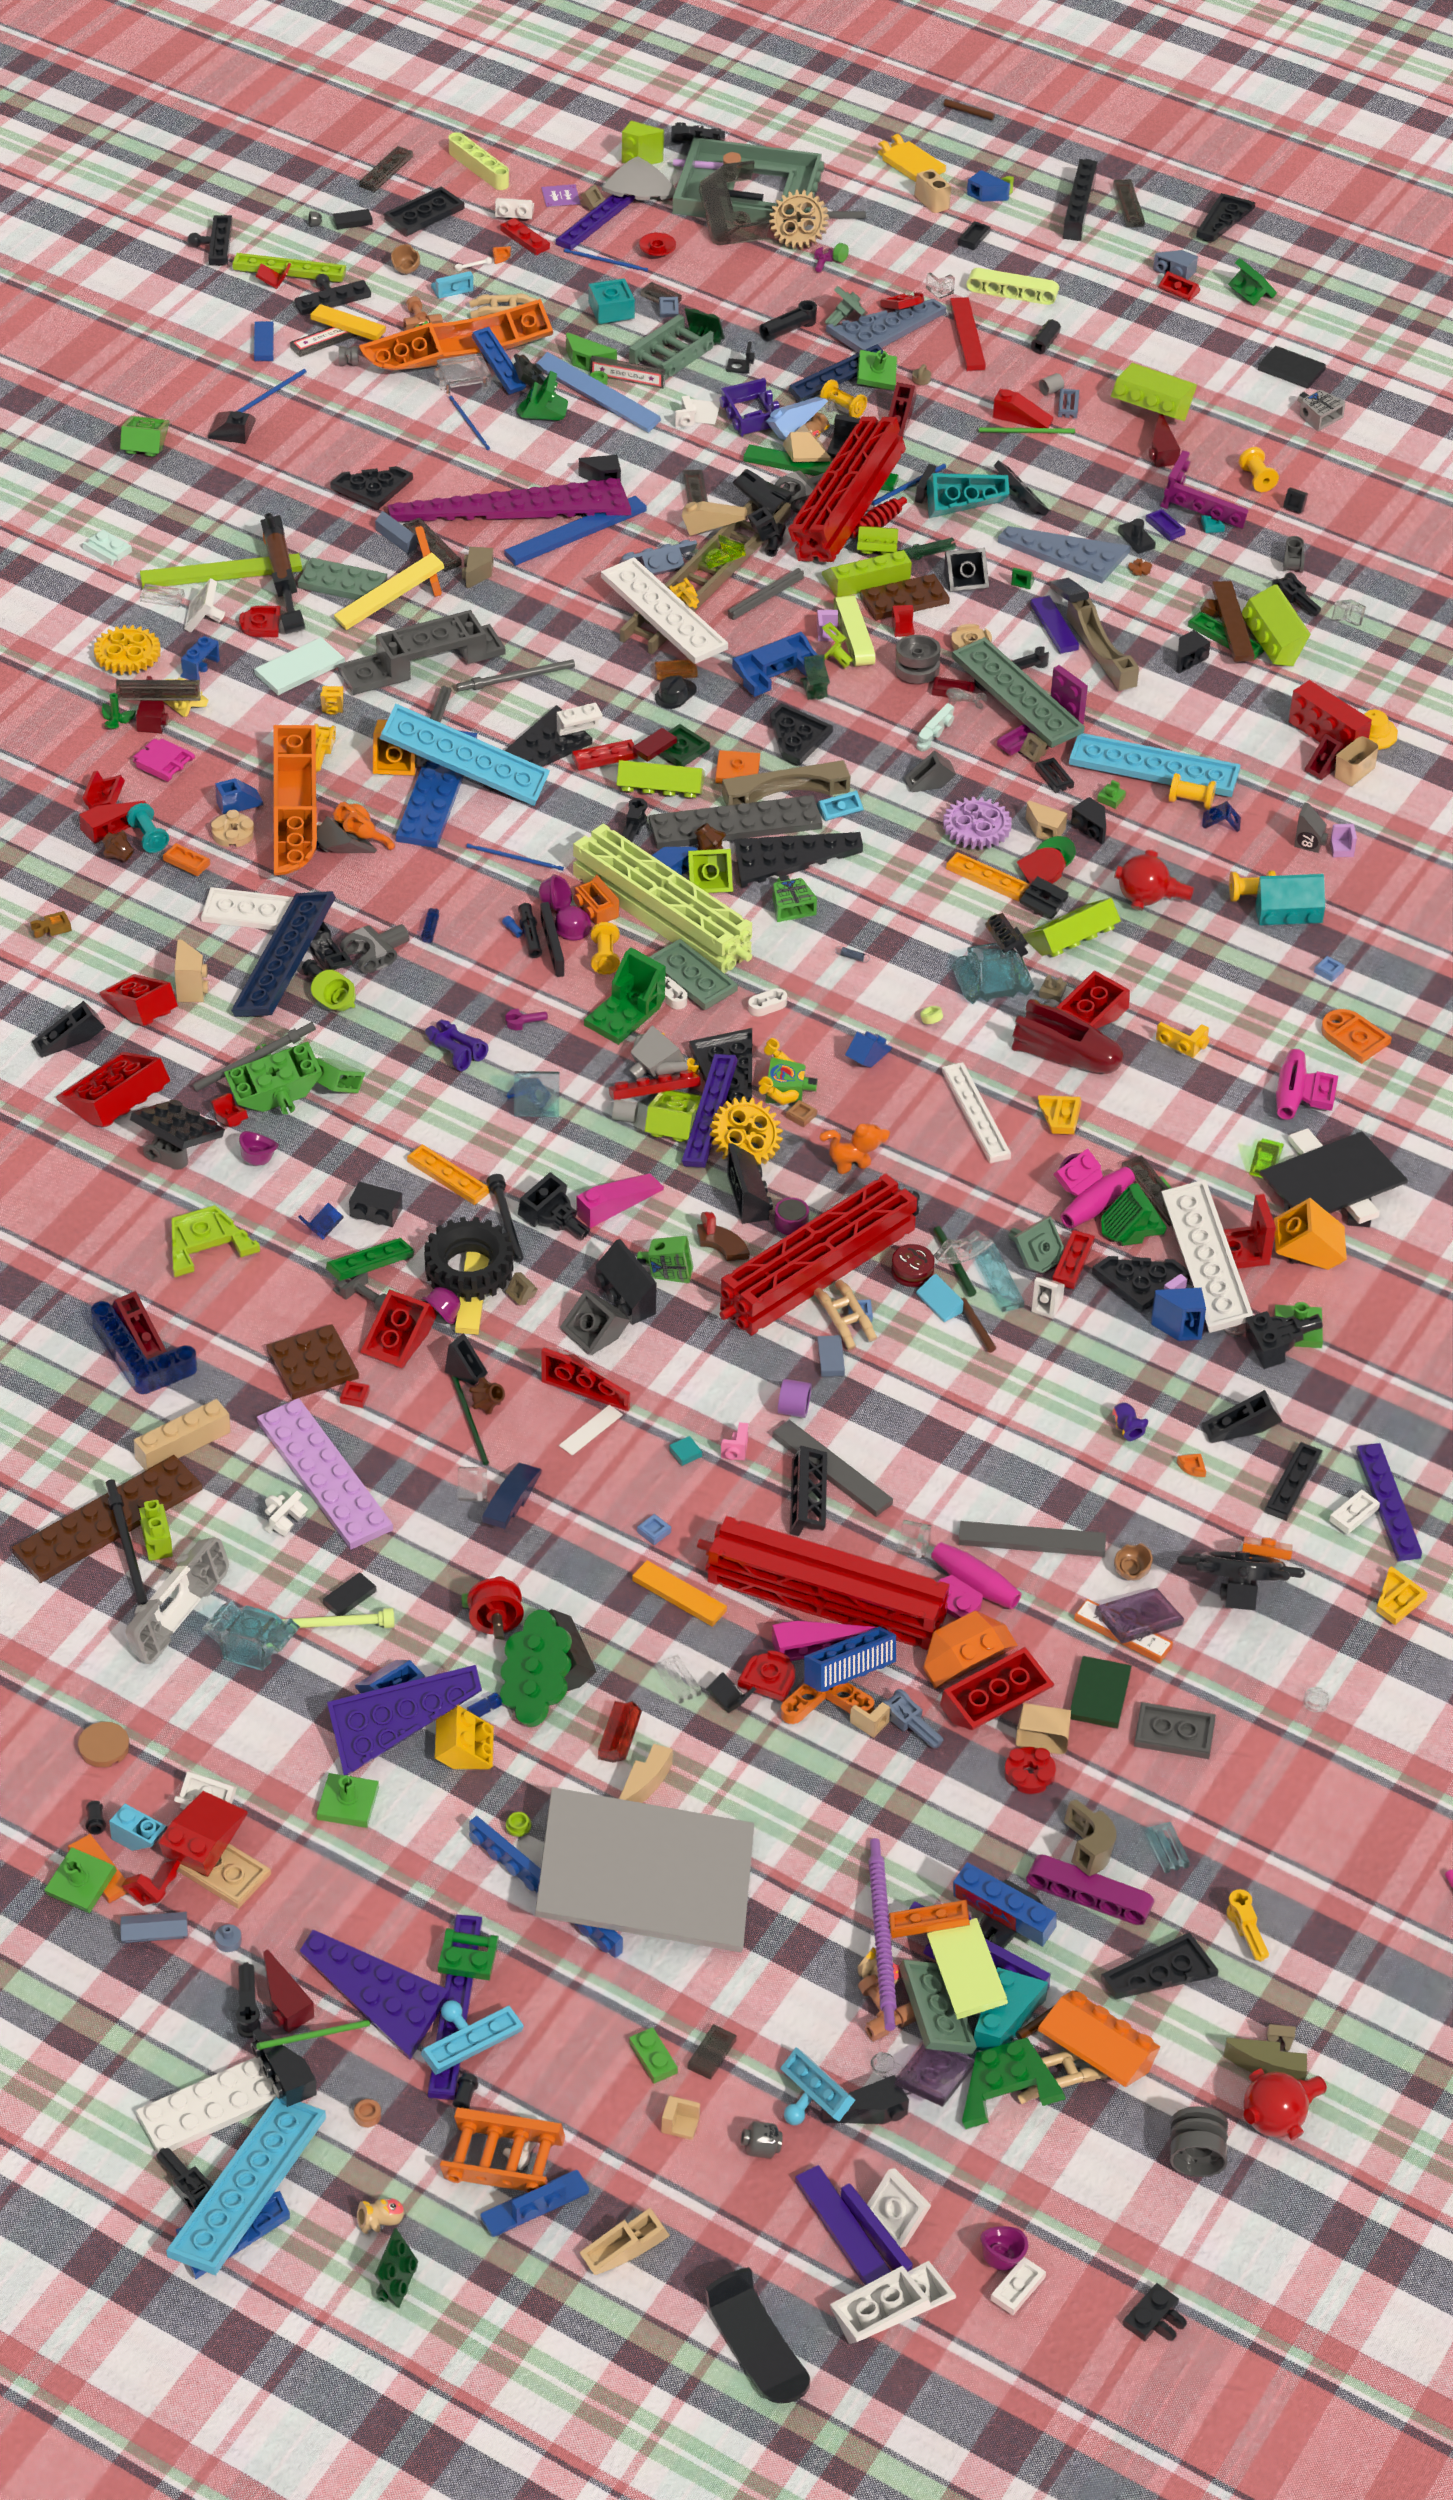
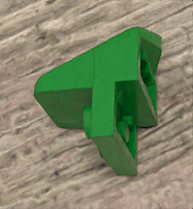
M550 370L542 385L534 382L526 399L516 409L522 418L564 419L568 400L554 392L558 385L556 373Z
M1138 1183L1130 1184L1101 1216L1102 1235L1112 1241L1120 1242L1122 1246L1141 1244L1144 1237L1163 1235L1167 1229Z

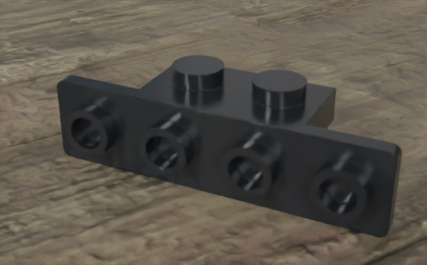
M1003 913L995 914L988 919L985 926L1003 953L1015 948L1020 957L1028 954L1025 948L1028 945L1026 939L1018 927H1012Z

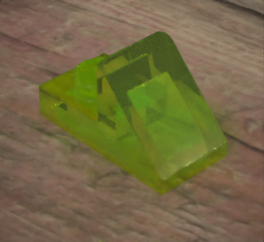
M719 534L718 538L722 549L709 551L705 558L708 569L746 556L744 544Z
M1264 1138L1258 1141L1249 1174L1263 1178L1260 1175V1171L1278 1164L1284 1144Z

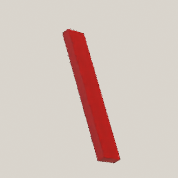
M969 297L950 298V306L966 370H985L986 363Z

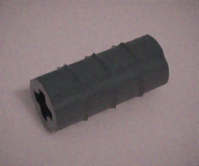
M1048 320L1038 331V334L1035 335L1031 342V349L1035 353H1045L1054 339L1057 338L1061 331L1058 321Z

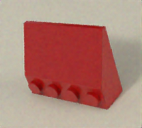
M122 1052L57 1095L56 1098L88 1123L107 1127L117 1117L129 1113L136 1104L145 1102L151 1094L163 1090L164 1085L171 1080L161 1058Z

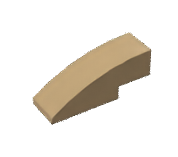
M653 1744L645 1763L635 1760L619 1799L640 1803L646 1801L667 1776L673 1763V1749Z
M648 2208L629 2223L623 2220L579 2253L593 2274L597 2275L638 2257L670 2235L653 2210Z

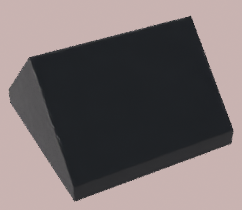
M985 548L945 552L944 577L950 592L989 588Z

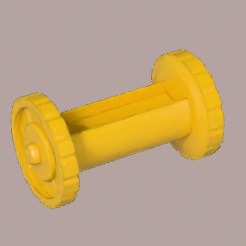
M832 379L824 384L820 392V398H825L828 401L826 405L832 401L848 409L850 417L859 418L867 406L866 396L859 394L853 397L838 389V382Z
M601 922L594 925L591 930V939L598 946V953L591 959V967L595 972L603 975L615 973L620 965V958L613 952V944L618 941L620 932L613 923Z

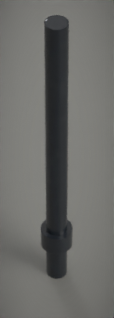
M110 1479L106 1481L109 1494L108 1504L115 1516L138 1605H145L148 1600L123 1512L124 1502L122 1496L118 1493L115 1480Z

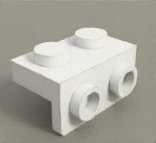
M496 198L495 217L532 219L534 213V203H532V200Z
M596 703L558 711L557 732L559 736L599 727V719L603 718V714Z
M187 1771L180 1796H175L174 1801L181 1803L180 1808L185 1809L202 1791H205L232 1804L237 1787Z

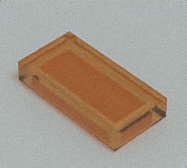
M691 660L655 662L657 680L677 675L682 676V678L698 677L697 666Z

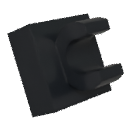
M1291 487L1288 488L1283 507L1298 513L1304 512L1308 493Z

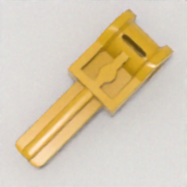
M684 578L682 582L675 586H668L688 607L697 608L696 604L699 603L697 593L687 578Z
M314 724L316 726V773L321 771L325 754H331L336 739V726L322 727Z
M1234 1890L1229 1896L1230 1905L1227 1908V1917L1235 1924L1240 1937H1245L1254 1959L1262 1962L1269 1957V1952L1256 1926L1257 1916L1251 1905L1252 1896L1246 1890Z

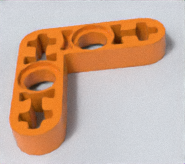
M804 1683L781 1704V1718L788 1724H796L803 1720L825 1699L848 1713L851 1712V1708L854 1705L860 1706L861 1709L869 1714L874 1711V1699L850 1683L837 1685L825 1692L816 1691ZM839 1692H847L850 1696L843 1698L837 1694ZM805 1694H811L814 1696V1698L811 1700H805L802 1698V1696Z

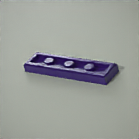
M1050 595L1031 599L1030 605L1059 653L1079 650L1078 641Z
M850 2183L841 2187L842 2200L891 2269L895 2270L903 2266L907 2272L912 2270L913 2263Z

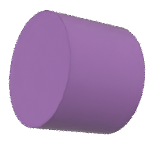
M783 1379L779 1395L778 1414L806 1418L812 1384Z

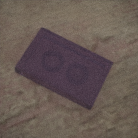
M1157 1588L1098 1605L1095 1609V1614L1122 1644L1181 1626L1184 1622L1181 1614Z
M923 2044L896 2077L894 2085L943 2107L971 2072L975 2060L959 2052L925 2049Z

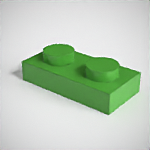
M653 2027L629 2037L630 2046L653 2083L678 2073L677 2065Z

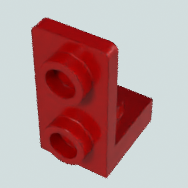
M175 1859L162 1864L153 1881L142 1873L126 1878L122 1887L142 1906L158 1903L164 1898L166 1894L165 1889L168 1884L177 1876V1869L181 1862Z

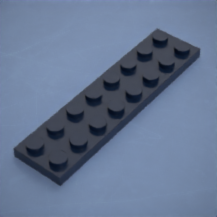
M333 891L296 893L231 1010L234 1017L268 1016L273 1014L336 898Z

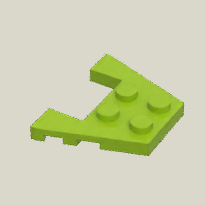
M216 1205L172 1218L174 1277L195 1272L194 1264L189 1256L191 1253L232 1241L240 1257L260 1252V1245L256 1240L252 1241L248 1237V1233L243 1229L237 1228L234 1225V1221Z

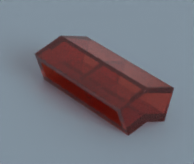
M634 1701L627 1703L614 1702L598 1749L599 1760L612 1763L626 1760L642 1710Z

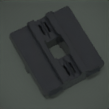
M1037 876L1025 891L1020 903L1034 910V914L1040 913L1052 919L1063 906V902L1065 903L1069 892Z

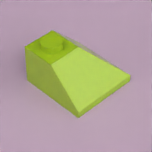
M731 849L688 851L690 882L707 893L733 892Z

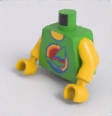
M770 1038L766 1042L764 1053L766 1055L773 1054L774 1056L770 1060L768 1077L764 1076L758 1082L760 1085L759 1092L766 1094L765 1103H779L780 1105L796 1103L798 1100L802 1101L803 1090L816 1092L818 1078L805 1077L806 1066L793 1061L782 1050L778 1051L779 1042L774 1038Z

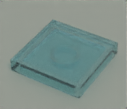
M514 1071V1116L559 1117L560 1072Z

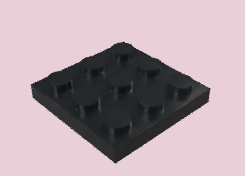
M170 1100L133 1111L130 1117L132 1122L180 1149H186L221 1138L225 1131L224 1128L217 1125L216 1121L204 1118L198 1111L186 1108L178 1100Z

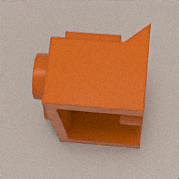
M598 875L592 881L575 887L574 903L589 915L595 925L601 922H609L619 917V899ZM599 895L601 905H598L592 897Z

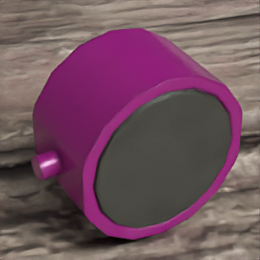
M792 1197L785 1198L777 1203L774 1223L776 1229L782 1234L790 1235L809 1222V1206L803 1200Z

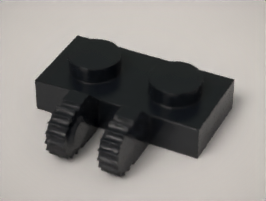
M1156 2283L1124 2318L1123 2326L1144 2342L1154 2331L1165 2337L1168 2341H1173L1177 2333L1164 2320H1167L1178 2329H1184L1187 2321L1179 2312L1174 2310L1178 2305L1179 2298Z

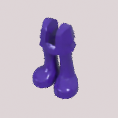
M441 1019L436 1023V1027L429 1026L425 1030L426 1036L438 1048H445L453 1054L452 1064L458 1071H465L471 1064V1059L479 1062L488 1053L489 1047L487 1043L479 1038L459 1032L456 1025L451 1024L449 1021Z

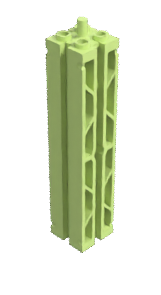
M604 823L591 831V837L585 835L573 843V856L578 859L573 862V876L587 883L598 875L619 899V907L672 943L678 939L683 940L724 974L732 970L736 962L740 963L743 960L749 962L752 959V942L750 941L752 938V922L743 919L740 914L616 831L610 830V827Z

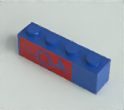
M968 1862L953 1881L954 1897L961 1901L966 1900L968 1905L1042 1947L1056 1928L1057 1912Z

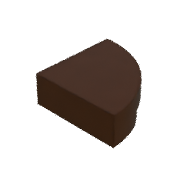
M1206 599L1200 607L1201 612L1214 618L1220 615L1214 599Z

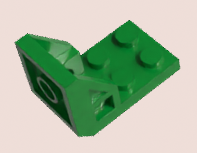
M630 947L625 952L613 978L611 996L584 1019V1026L619 1045L660 1009L665 999L666 966Z

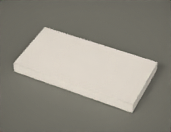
M211 887L201 915V921L276 930L293 897Z

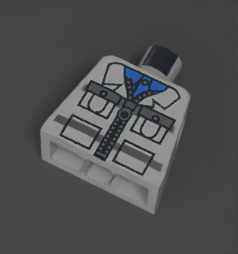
M1318 390L1311 395L1302 392L1298 396L1297 400L1301 403L1300 416L1316 431L1324 429L1344 416L1346 402L1325 391Z

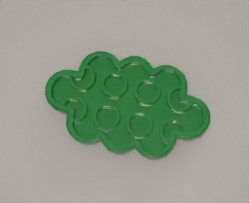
M541 1609L533 1611L528 1615L523 1631L514 1633L506 1641L504 1649L508 1659L501 1667V1677L505 1683L500 1691V1699L506 1707L515 1710L518 1721L526 1727H535L541 1724L547 1717L549 1706L559 1703L565 1697L568 1686L564 1677L571 1669V1659L566 1654L571 1648L572 1638L564 1628L556 1626V1620L551 1613Z

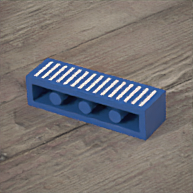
M879 1626L804 1656V1683L816 1691L825 1692L837 1685L846 1684L849 1680L865 1676L874 1670L885 1668L887 1665L896 1662V1634Z

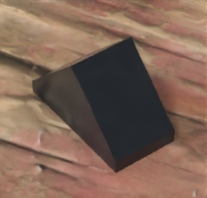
M463 1333L448 1345L445 1373L475 1385L479 1382V1378L485 1377L488 1372Z

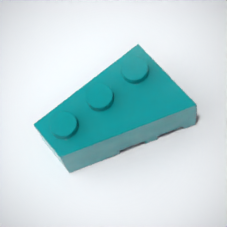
M997 1967L996 1970L1008 2004L981 2012L974 2032L976 2050L984 2051L1010 2043L1016 2036L1015 2033L1025 2021L1028 2022L1037 2007L1046 2001L1048 1982Z

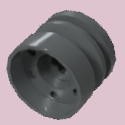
M1201 2106L1187 2107L1177 2111L1171 2119L1172 2130L1170 2137L1172 2142L1170 2145V2163L1172 2167L1179 2173L1193 2177H1210L1222 2172L1226 2168L1228 2160V2147L1226 2144L1228 2139V2121L1226 2116L1220 2111Z

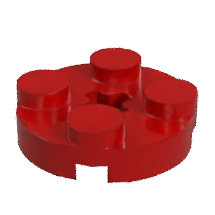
M1023 1747L1010 1751L1009 1757L1005 1762L1004 1774L1007 1782L1018 1787V1791L1025 1794H1037L1045 1791L1046 1787L1054 1782L1056 1765L1047 1749ZM1031 1767L1035 1770L1033 1771V1773H1029L1028 1770L1024 1769Z

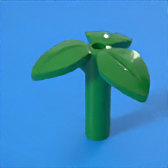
M111 693L109 695L110 705L103 703L101 712L103 717L109 720L105 722L104 726L114 729L119 727L118 722L126 724L131 721L136 711L130 710L120 714L118 694Z

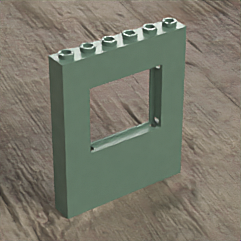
M694 137L673 196L672 214L772 227L769 223V220H772L770 213H775L772 210V206L778 207L777 203L710 195L709 187L733 190L739 171L788 177L783 191V195L786 198L789 197V191L792 195H795L796 190H798L799 194H802L803 190H805L807 196L810 192H813V198H815L818 183L821 180V172L823 173L824 171L822 154ZM730 152L738 153L741 156V165L735 169L695 168V161L723 163V156ZM807 207L803 212L809 213L811 208ZM788 209L785 214L790 215L794 210Z

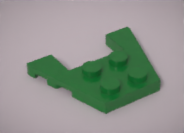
M1027 2037L976 2053L962 2118L966 2129L989 2123L986 2107L987 2099L1037 2085L1039 2099L1043 2106L1066 2099L1063 2090Z

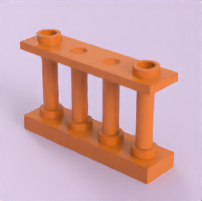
M457 2107L454 2118L458 2130H461L462 2133L453 2162L442 2160L440 2162V2168L445 2179L454 2183L464 2181L521 2190L527 2193L548 2184L547 2177L543 2176L550 2148L554 2145L563 2146L565 2134L562 2123ZM475 2133L488 2135L479 2166L464 2164L472 2134ZM501 2137L514 2139L505 2170L490 2168L498 2139ZM528 2141L540 2143L532 2174L516 2172L524 2143Z

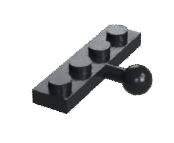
M214 215L211 236H201L194 232L187 238L188 244L194 248L199 247L201 244H210L209 265H228L233 223L232 215Z
M319 274L315 278V284L318 288L323 289V291L295 298V305L303 316L312 313L320 304L332 308L370 298L371 290L364 280L331 288L329 277L326 274Z

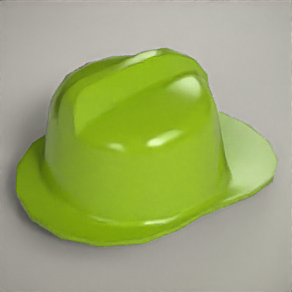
M325 970L314 978L311 984V992L320 1003L336 1011H345L350 1007L355 1008V987L345 976L334 970Z

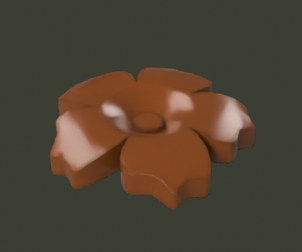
M1137 558L1133 563L1128 564V568L1134 575H1148L1151 572L1152 564Z

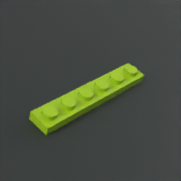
M236 253L232 263L233 270H240L242 272H257L262 263L280 275L287 264L291 263L287 276L315 280L317 275L326 274L332 282H343L346 274V265Z

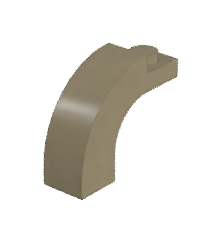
M1077 1799L1070 1801L1064 1823L1084 1838L1077 1841L1071 1862L1088 1876L1102 1871L1108 1865L1116 1841V1828L1111 1819L1102 1810L1094 1813Z

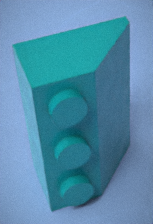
M1324 874L1260 876L1255 905L1259 925L1323 923L1325 912Z

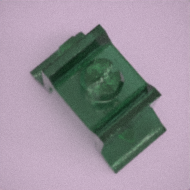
M824 654L804 657V668L807 677L800 678V682L803 683L807 700H820L828 696L827 687L830 684V680L825 666Z

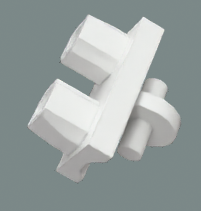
M296 1491L284 1504L285 1497L283 1495L278 1497L270 1495L265 1500L267 1506L265 1513L267 1515L274 1513L269 1518L270 1523L264 1528L268 1533L275 1530L285 1537L294 1526V1523L286 1517L290 1514L299 1522L306 1515L308 1508L300 1501L302 1494Z

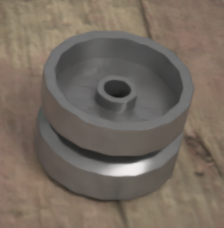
M910 635L900 639L896 645L895 672L897 676L903 681L916 684L928 683L934 680L935 677H938L941 652L939 642L926 635Z

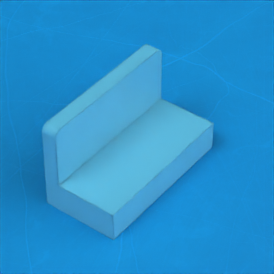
M469 271L438 278L436 282L431 283V288L438 299L474 291L473 274Z

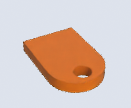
M1347 1009L1333 1010L1327 1013L1322 1021L1321 1031L1323 1036L1361 1064L1391 1044V1036L1354 1011ZM1333 1020H1336V1021H1339L1340 1023H1333L1332 1021H1333Z

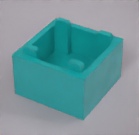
M625 278L588 284V303L598 324L635 318V299Z

